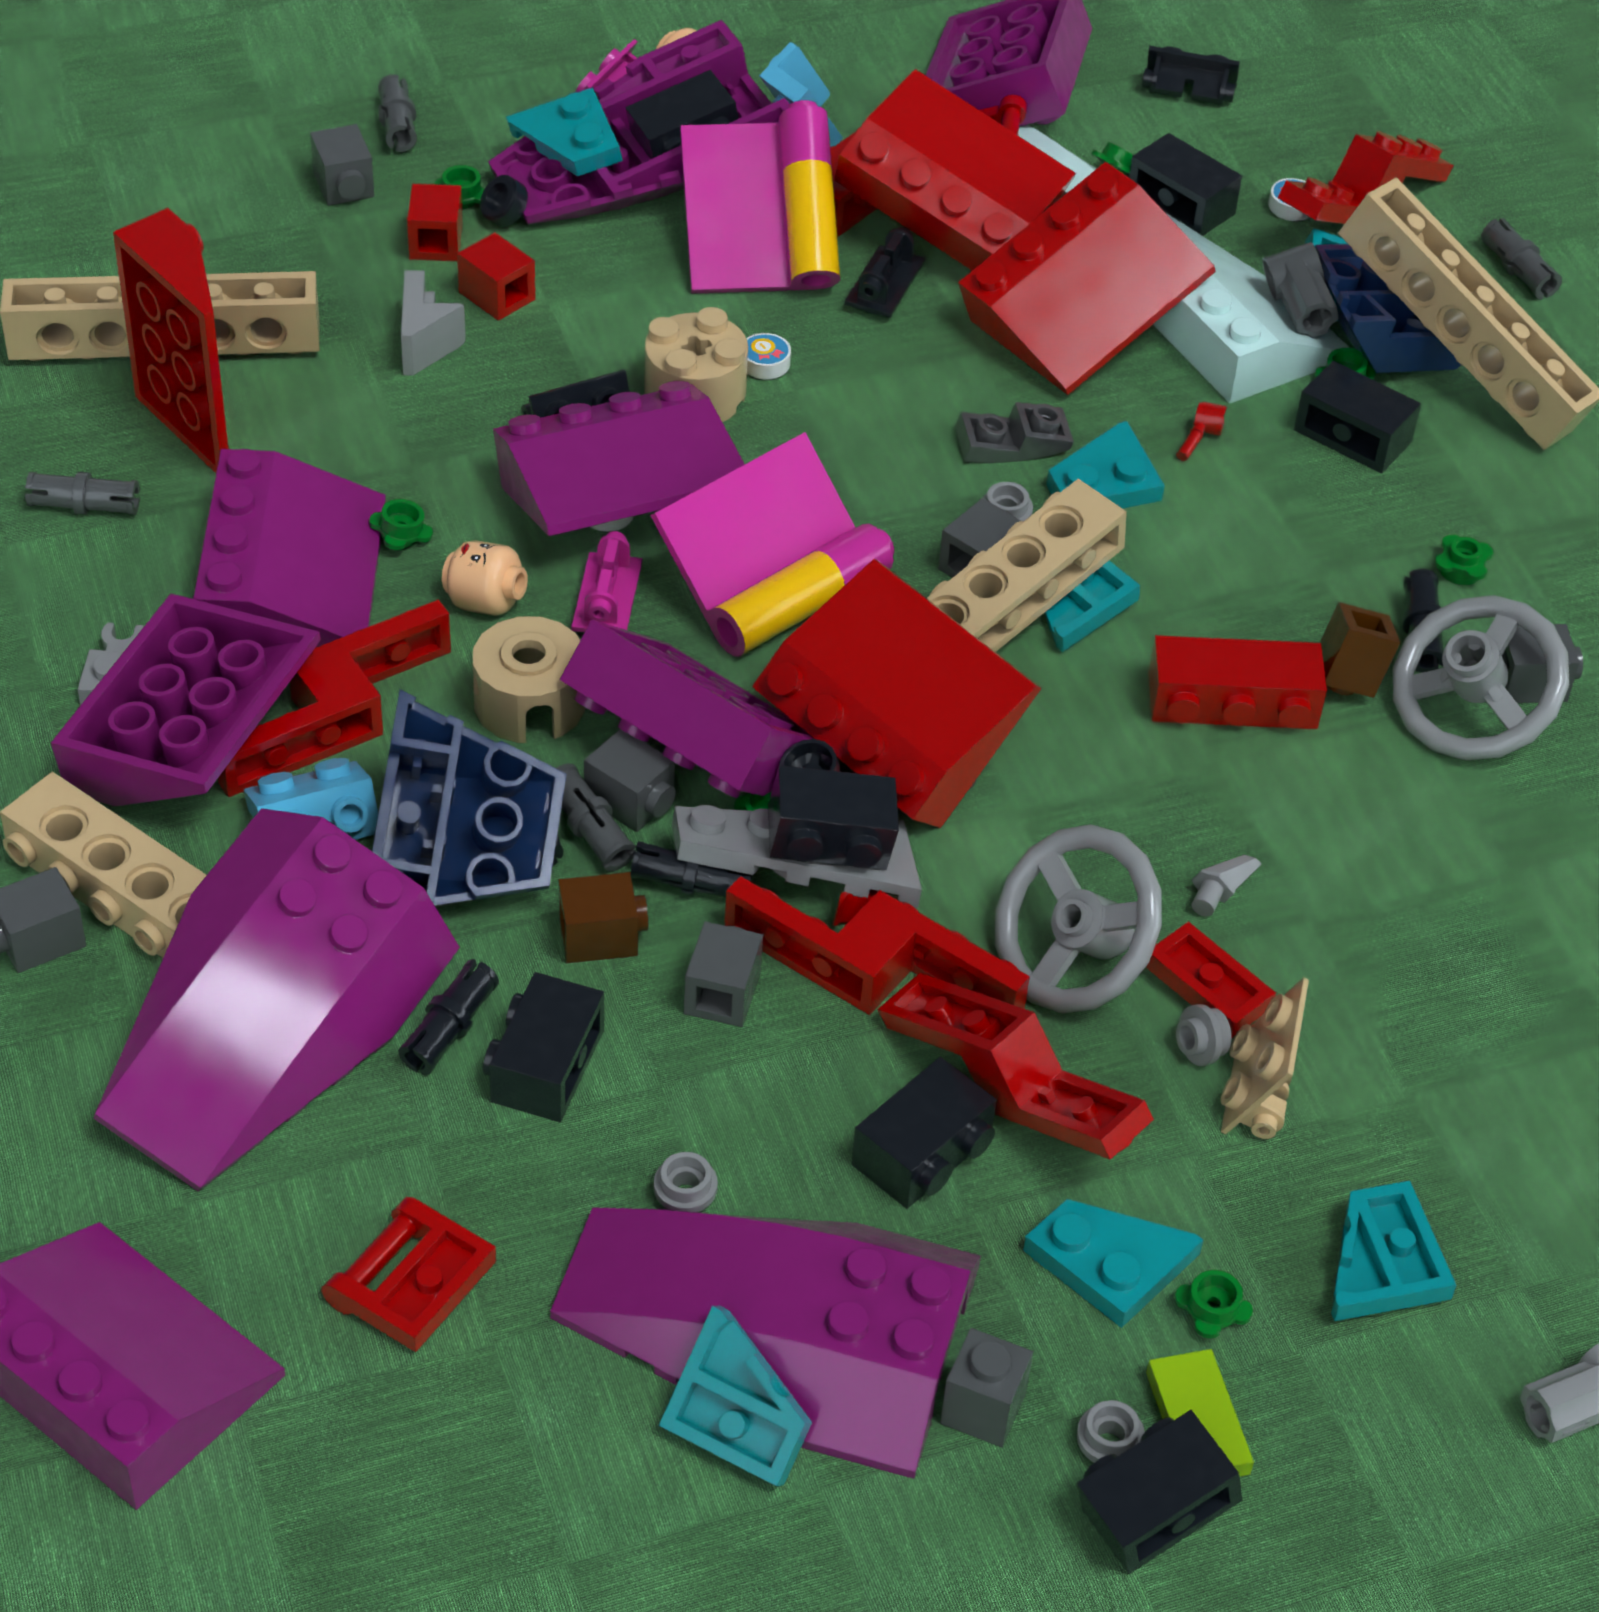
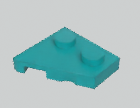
M593 87L506 116L512 136L517 139L522 135L535 142L536 150L549 159L558 160L563 168L576 176L623 161L619 144Z
M1128 421L1118 423L1049 469L1046 484L1052 495L1055 492H1062L1075 480L1080 479L1122 509L1162 501L1165 487Z
M1110 560L1044 613L1056 647L1061 652H1064L1134 604L1140 597V585Z
M1411 1181L1350 1191L1345 1211L1331 1309L1334 1321L1452 1300L1456 1288L1455 1280Z
M1066 1199L1025 1236L1023 1251L1122 1328L1200 1255L1203 1239L1194 1233Z
M712 1306L659 1426L775 1486L784 1485L812 1421L731 1312L722 1306Z

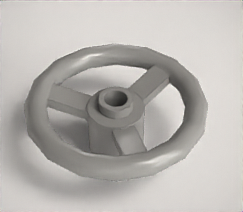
M1496 595L1458 599L1429 613L1405 638L1392 668L1393 703L1407 731L1432 751L1465 761L1501 758L1532 743L1557 718L1569 688L1568 651L1554 624L1528 604ZM1494 617L1486 633L1465 630L1457 633L1449 640L1442 656L1444 668L1414 675L1424 649L1442 631L1465 620ZM1519 626L1536 638L1546 658L1547 683L1538 705L1528 715L1524 713L1505 688L1508 681V670L1502 654ZM1455 691L1462 699L1468 702H1486L1507 730L1495 736L1465 738L1444 732L1424 716L1417 699Z
M1093 824L1059 829L1027 850L1007 876L995 909V949L999 959L1011 962L1020 971L1030 976L1026 998L1030 1003L1058 1013L1095 1010L1128 990L1150 962L1162 927V890L1149 857L1123 833ZM1091 848L1114 856L1128 870L1137 892L1138 901L1119 904L1091 891L1081 889L1063 854ZM1041 871L1058 901L1051 918V927L1056 940L1032 972L1025 962L1018 943V914L1027 888ZM1128 949L1109 974L1089 986L1071 989L1056 987L1078 953L1081 952L1091 957L1105 960L1118 956Z

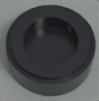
M500 175L494 178L485 187L481 196L480 210L482 215L500 227L512 225L521 217L528 201L527 189L523 183L509 175Z

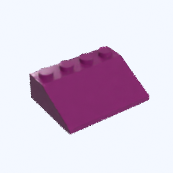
M1005 0L948 17L926 76L978 110L999 105L1001 99L1007 95H1018L1027 103L1026 118L1020 126L1034 122L1040 125L1049 124L1059 119L1066 112L1093 28L1082 0Z
M686 381L667 382L659 386V391L643 395L636 392L618 393L611 396L608 403L595 406L585 403L569 404L561 407L559 414L542 418L537 415H521L510 419L507 426L493 428L502 489L548 536L661 510L744 465L710 398L693 384Z
M221 449L193 599L319 631L321 641L316 647L369 627L382 538L379 531L369 526V519L373 513L381 512L383 505L386 503V495L277 451Z
M170 593L51 741L61 777L94 800L112 806L206 794L321 641L319 631Z
M591 619L560 678V681L578 691L574 697L576 702L601 715H604L607 710L622 718L618 724L621 730L644 742H649L650 738L653 737L666 745L662 753L666 758L690 770H693L697 764L711 773L707 781L710 785L735 798H738L742 791L761 796L770 793L784 752L795 743L814 739L782 711L669 643Z
M101 1222L0 1263V1397L135 1510L141 1507L285 1376L284 1367Z

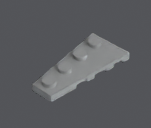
M700 805L697 807L675 806L672 830L677 860L750 875L755 874L759 867L769 868L785 878V882L804 886L809 885L810 878L812 877L845 884L844 892L862 898H868L870 889L881 890L898 895L900 902L909 903L918 909L922 888L904 820H898L899 832L887 870L770 858L768 809L746 811L719 809L710 805Z

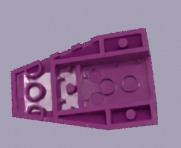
M721 19L638 57L626 66L627 74L613 83L606 79L593 88L619 144L623 161L576 176L563 168L558 160L549 159L536 150L535 142L524 136L489 160L488 164L495 177L509 175L525 185L528 192V201L522 216L528 224L578 218L622 209L684 189L681 146L650 159L630 131L625 107L710 69L736 102L739 119L729 124L778 123L780 114L788 109L790 104L785 98L771 103L748 74L743 45Z
M261 808L191 894L93 1119L199 1192L263 1142L264 1138L273 1130L304 1110L307 1104L331 1085L334 1086L351 1073L361 1061L388 1044L460 947L421 885L324 817Z
M592 1207L550 1310V1318L624 1358L629 1353L654 1366V1374L677 1385L712 1306H722L731 1312L812 1421L801 1448L915 1479L932 1423L937 1388L960 1314L964 1315L980 1265L981 1255L856 1222L720 1215L660 1209Z

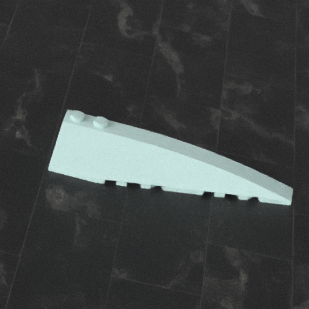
M1027 124L1019 127L1018 136L1076 173L1075 178L1061 197L1096 170L1095 167ZM1168 215L1213 263L1216 272L1153 325L1229 403L1315 373L1318 367L1326 366L1328 355L1333 350L1348 347L1330 328L1327 333L1312 338L1306 333H1298L1282 299L1276 301L1273 298L1265 275Z

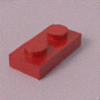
M1189 921L1155 945L1150 962L1146 966L1148 970L1189 1004H1203L1209 1008L1219 1009L1226 1016L1230 1024L1232 1038L1243 1025H1250L1265 1013L1270 1001L1276 996L1274 990Z

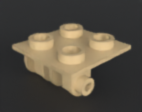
M1303 977L1285 995L1277 994L1270 1001L1265 1013L1252 1025H1243L1236 1033L1229 1052L1230 1056L1234 1058L1232 1073L1221 1095V1104L1225 1106L1221 1127L1223 1134L1226 1135L1240 1122L1250 1127L1251 1132L1256 1137L1262 1139L1273 1138L1276 1132L1283 1128L1287 1106L1286 1100L1289 1097V1085L1294 1073L1309 983L1308 979Z

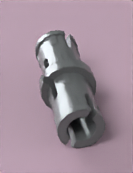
M392 74L383 77L378 84V93L381 100V105L379 104L378 116L382 126L385 127L388 146L392 149L396 145V151L404 152L410 150L417 141L413 121L416 119V108L408 96L406 80L402 77L399 86V76Z
M1500 218L1499 221L1494 219L1485 226L1481 233V240L1503 261V269L1509 275H1516L1538 299H1543L1544 296L1549 298L1556 293L1562 284V277L1542 259L1539 247L1534 242L1522 238L1504 218Z
M29 472L26 479L25 489H33L32 493L25 494L27 506L39 505L73 508L75 514L87 515L89 510L122 512L130 515H136L138 512L140 498L134 497V493H140V485L136 480L92 478L91 473L79 472L75 477Z
M567 763L558 766L556 769L567 774L562 809L568 816V827L575 836L579 838L584 837L601 860L605 870L616 871L623 868L633 859L636 846L627 838L612 818L613 809L605 798L601 796L596 797L578 773V769L574 764Z

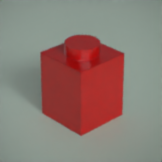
M412 184L407 217L409 260L457 261L463 227L461 185Z
M494 232L457 253L459 293L499 321L536 300L535 260Z

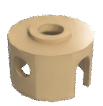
M540 616L511 618L498 622L483 632L473 647L474 711L482 726L499 738L516 743H526V712L532 707L542 705L552 707V733L554 739L562 737L577 726L585 712V707L574 700L578 691L560 681L566 666L580 642L577 634L561 622Z

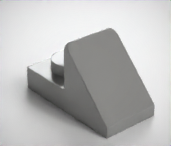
M404 270L401 325L403 375H415L464 344L466 340L465 311L463 304L436 303L435 291H426L425 271Z

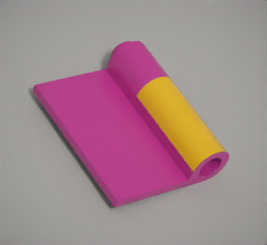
M800 100L791 103L788 109L780 114L778 123L680 126L691 294L816 290L832 287L841 280L828 115L825 109L818 107L813 101Z
M806 432L650 515L721 647L734 657L746 654L812 616L873 559L880 561L889 569L892 568L894 562V545L884 530L871 524H862L855 527Z

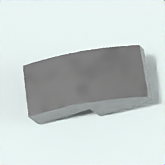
M1015 402L1009 417H1001L989 413L961 412L955 425L963 458L967 462L1004 463L1037 459L1070 450L1074 443L1063 408L1053 407L1048 404Z

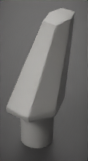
M1242 855L1202 869L1192 879L1193 884L1198 890L1192 902L1193 910L1201 916L1213 915L1219 901L1225 903L1261 863L1254 857Z

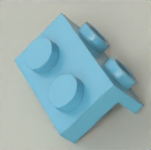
M792 42L770 61L768 67L759 76L775 97L772 101L773 103L785 98L789 104L800 100H809L815 102L818 107H821L830 96L829 90L800 48ZM828 117L830 147L836 146L843 137Z
M347 758L328 759L316 764L314 767L315 771L296 776L289 772L273 773L261 777L258 780L257 786L243 789L248 811L253 818L263 808L324 817L355 840L375 835L379 813L372 779L357 761L349 762Z

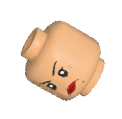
M477 540L464 542L456 551L451 552L447 556L442 570L443 588L456 607L464 611L493 616L507 613L514 606L516 600H520L524 596L528 584L527 572L522 567L521 560L514 549L507 545Z

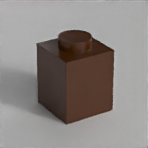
M1338 602L1320 641L1326 686L1330 690L1345 696L1357 693L1372 698L1375 697L1401 643L1389 615Z
M630 872L558 879L559 922L566 964L638 956V932L648 931V911L645 895L634 896Z

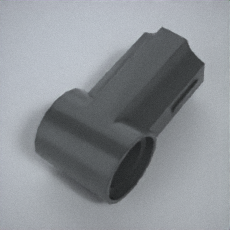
M1309 242L1263 257V269L1270 292L1276 301L1282 299L1297 332L1306 333L1311 338L1327 333L1329 327L1339 320L1338 310L1325 284L1321 261L1313 243Z

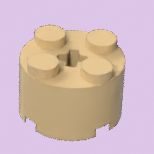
M715 307L703 308L698 313H683L671 317H658L652 320L649 324L645 340L644 394L659 391V386L667 382L686 381L693 384L710 398L722 422L730 419L736 414L737 405L741 401L744 403L746 397L748 342L744 333L739 327L728 320V315L725 311Z

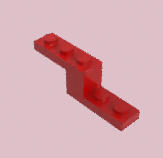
M1377 131L1374 137L1356 134L1333 180H1329L1328 184L1308 177L1305 183L1286 180L1277 198L1316 221L1345 224L1369 192L1396 177L1402 183L1406 176L1446 182L1454 165L1440 158L1443 151L1441 148L1420 138H1417L1415 142L1402 135H1397L1394 138L1380 131Z
M439 599L316 647L290 681L291 699L299 709L256 726L218 777V783L228 798L244 792L243 789L257 786L258 780L263 776L278 772H293L383 735L381 695L373 684L451 653L449 612Z
M742 876L726 890L725 926H736L746 931L763 934L762 952L868 1015H871L911 971L917 975L923 973L1025 1009L1030 976L1020 971L1011 962L999 959L971 943L961 933L949 930L919 913L911 904L900 902L881 890L838 933L830 929L819 918L806 915L782 901L773 891L760 888Z
M919 973L877 1009L888 1029L962 1056L974 1082L997 1099L995 1115L1109 1160L1118 1152L1127 1148L1133 1139L1154 1120L1145 1100L1062 1070L1035 1012L923 973Z

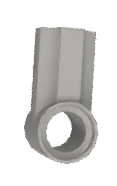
M1599 1343L1588 1350L1578 1364L1524 1386L1520 1400L1525 1410L1526 1422L1537 1438L1543 1437L1550 1443H1553L1599 1423Z

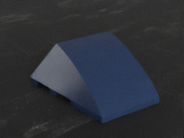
M1349 244L1315 245L1321 261L1325 284L1337 306L1338 321L1352 345L1368 360V365L1376 373L1456 370L1461 366L1447 347L1421 323L1420 319L1396 294L1389 290L1386 283L1362 258L1354 253Z
M400 689L372 852L421 885L435 906L549 889L567 774L503 741L497 743L463 726L464 721L450 714L447 718L416 702L417 697Z

